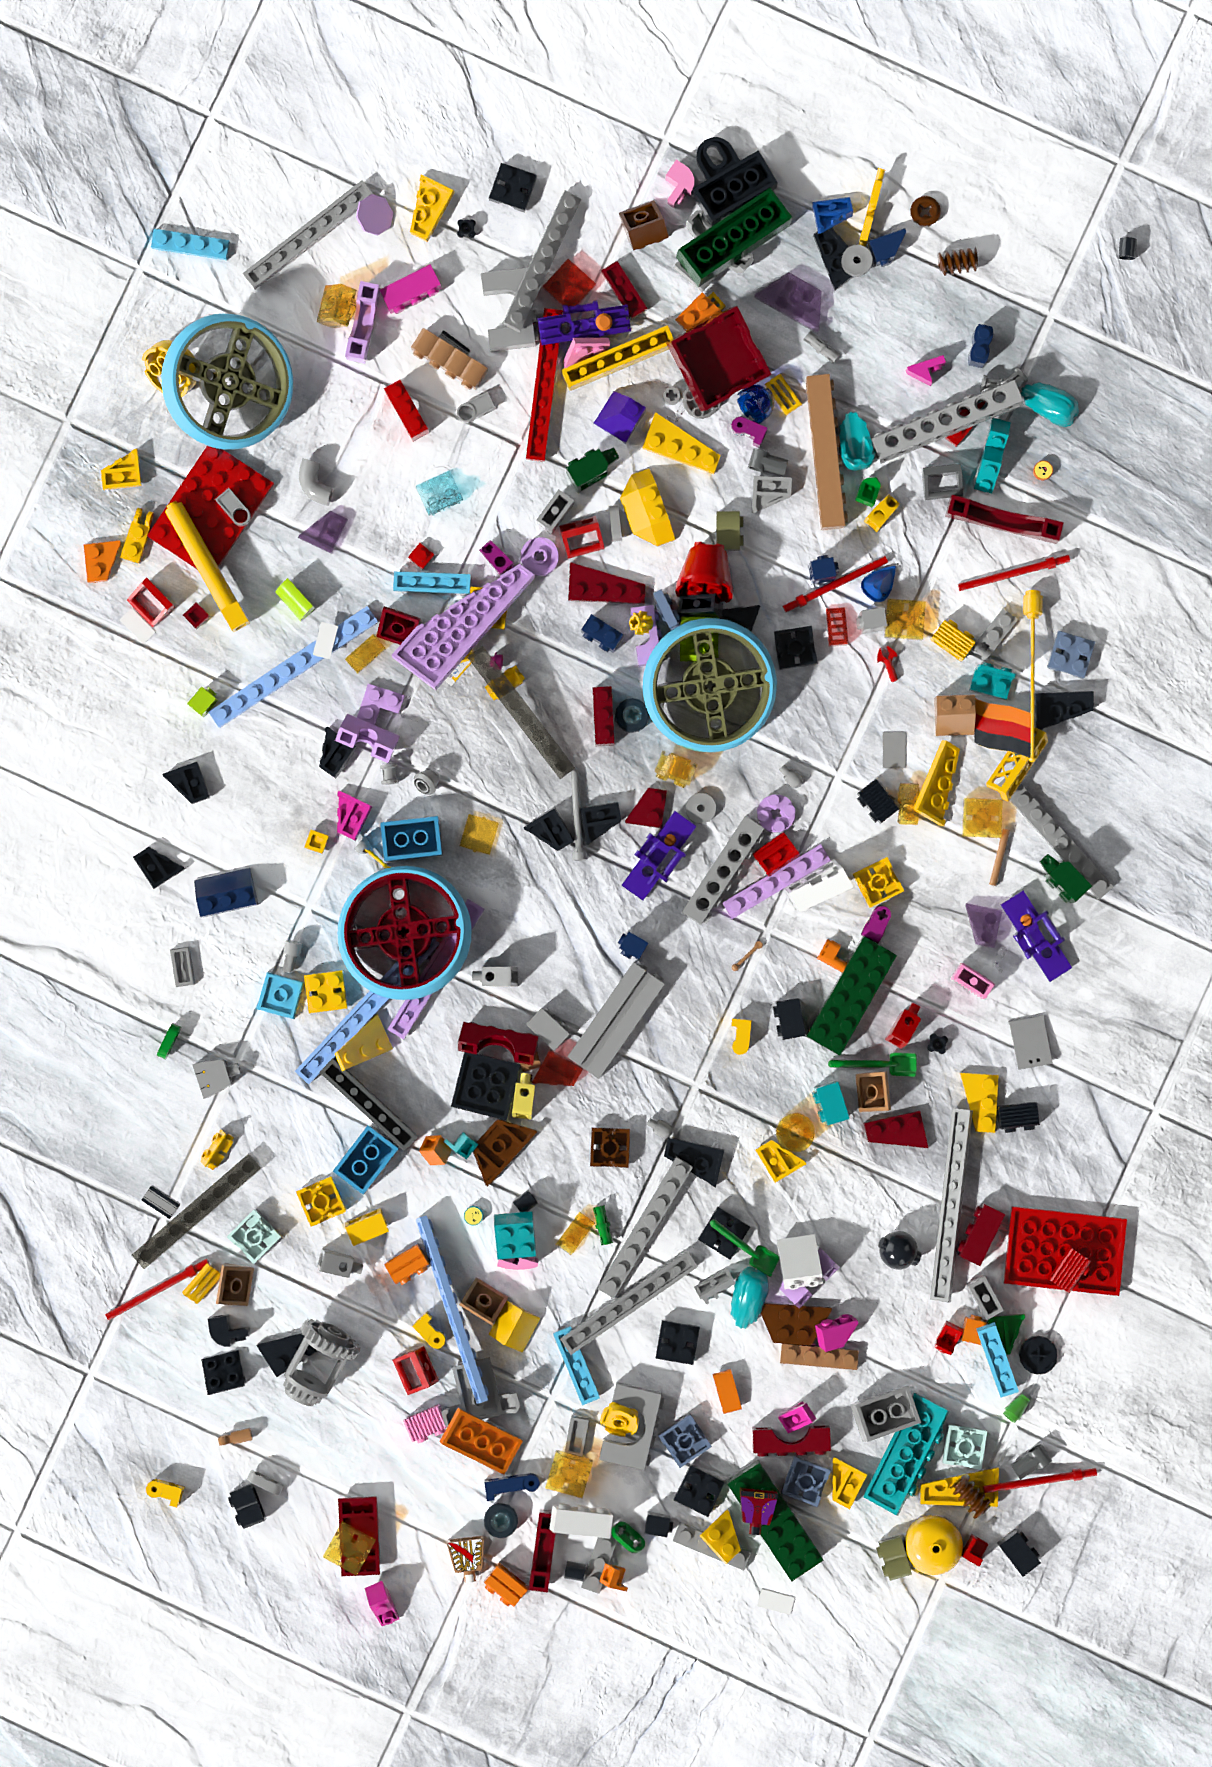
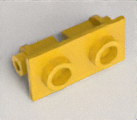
M515 665L507 669L497 679L491 680L485 686V689L494 701L496 699L499 700L509 693L506 689L508 685L513 690L521 685L525 678Z
M220 1129L219 1133L217 1132L213 1136L210 1147L203 1152L200 1162L212 1170L218 1168L224 1158L219 1153L220 1150L227 1153L233 1144L232 1140L234 1137Z

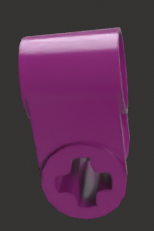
M877 906L866 922L861 936L878 944L891 918L890 910L884 906ZM884 909V914H886V917L881 918L879 920V915L877 914V912H882Z

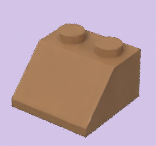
M975 695L936 696L934 698L936 736L974 735L976 716Z

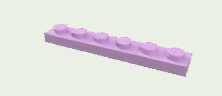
M820 844L793 860L770 877L766 876L722 904L731 919L831 860Z

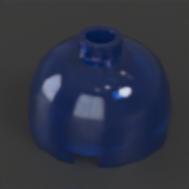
M754 384L738 392L737 395L740 397L737 399V403L747 418L750 415L754 419L753 422L760 424L772 414L774 398L771 390Z

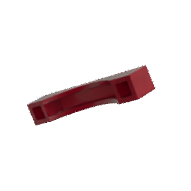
M951 495L945 515L948 518L1053 544L1059 542L1064 522L997 509L955 495Z

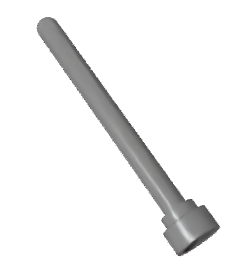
M572 769L571 785L576 847L572 853V860L583 861L588 860V855L585 852V848H583L579 774L577 769Z

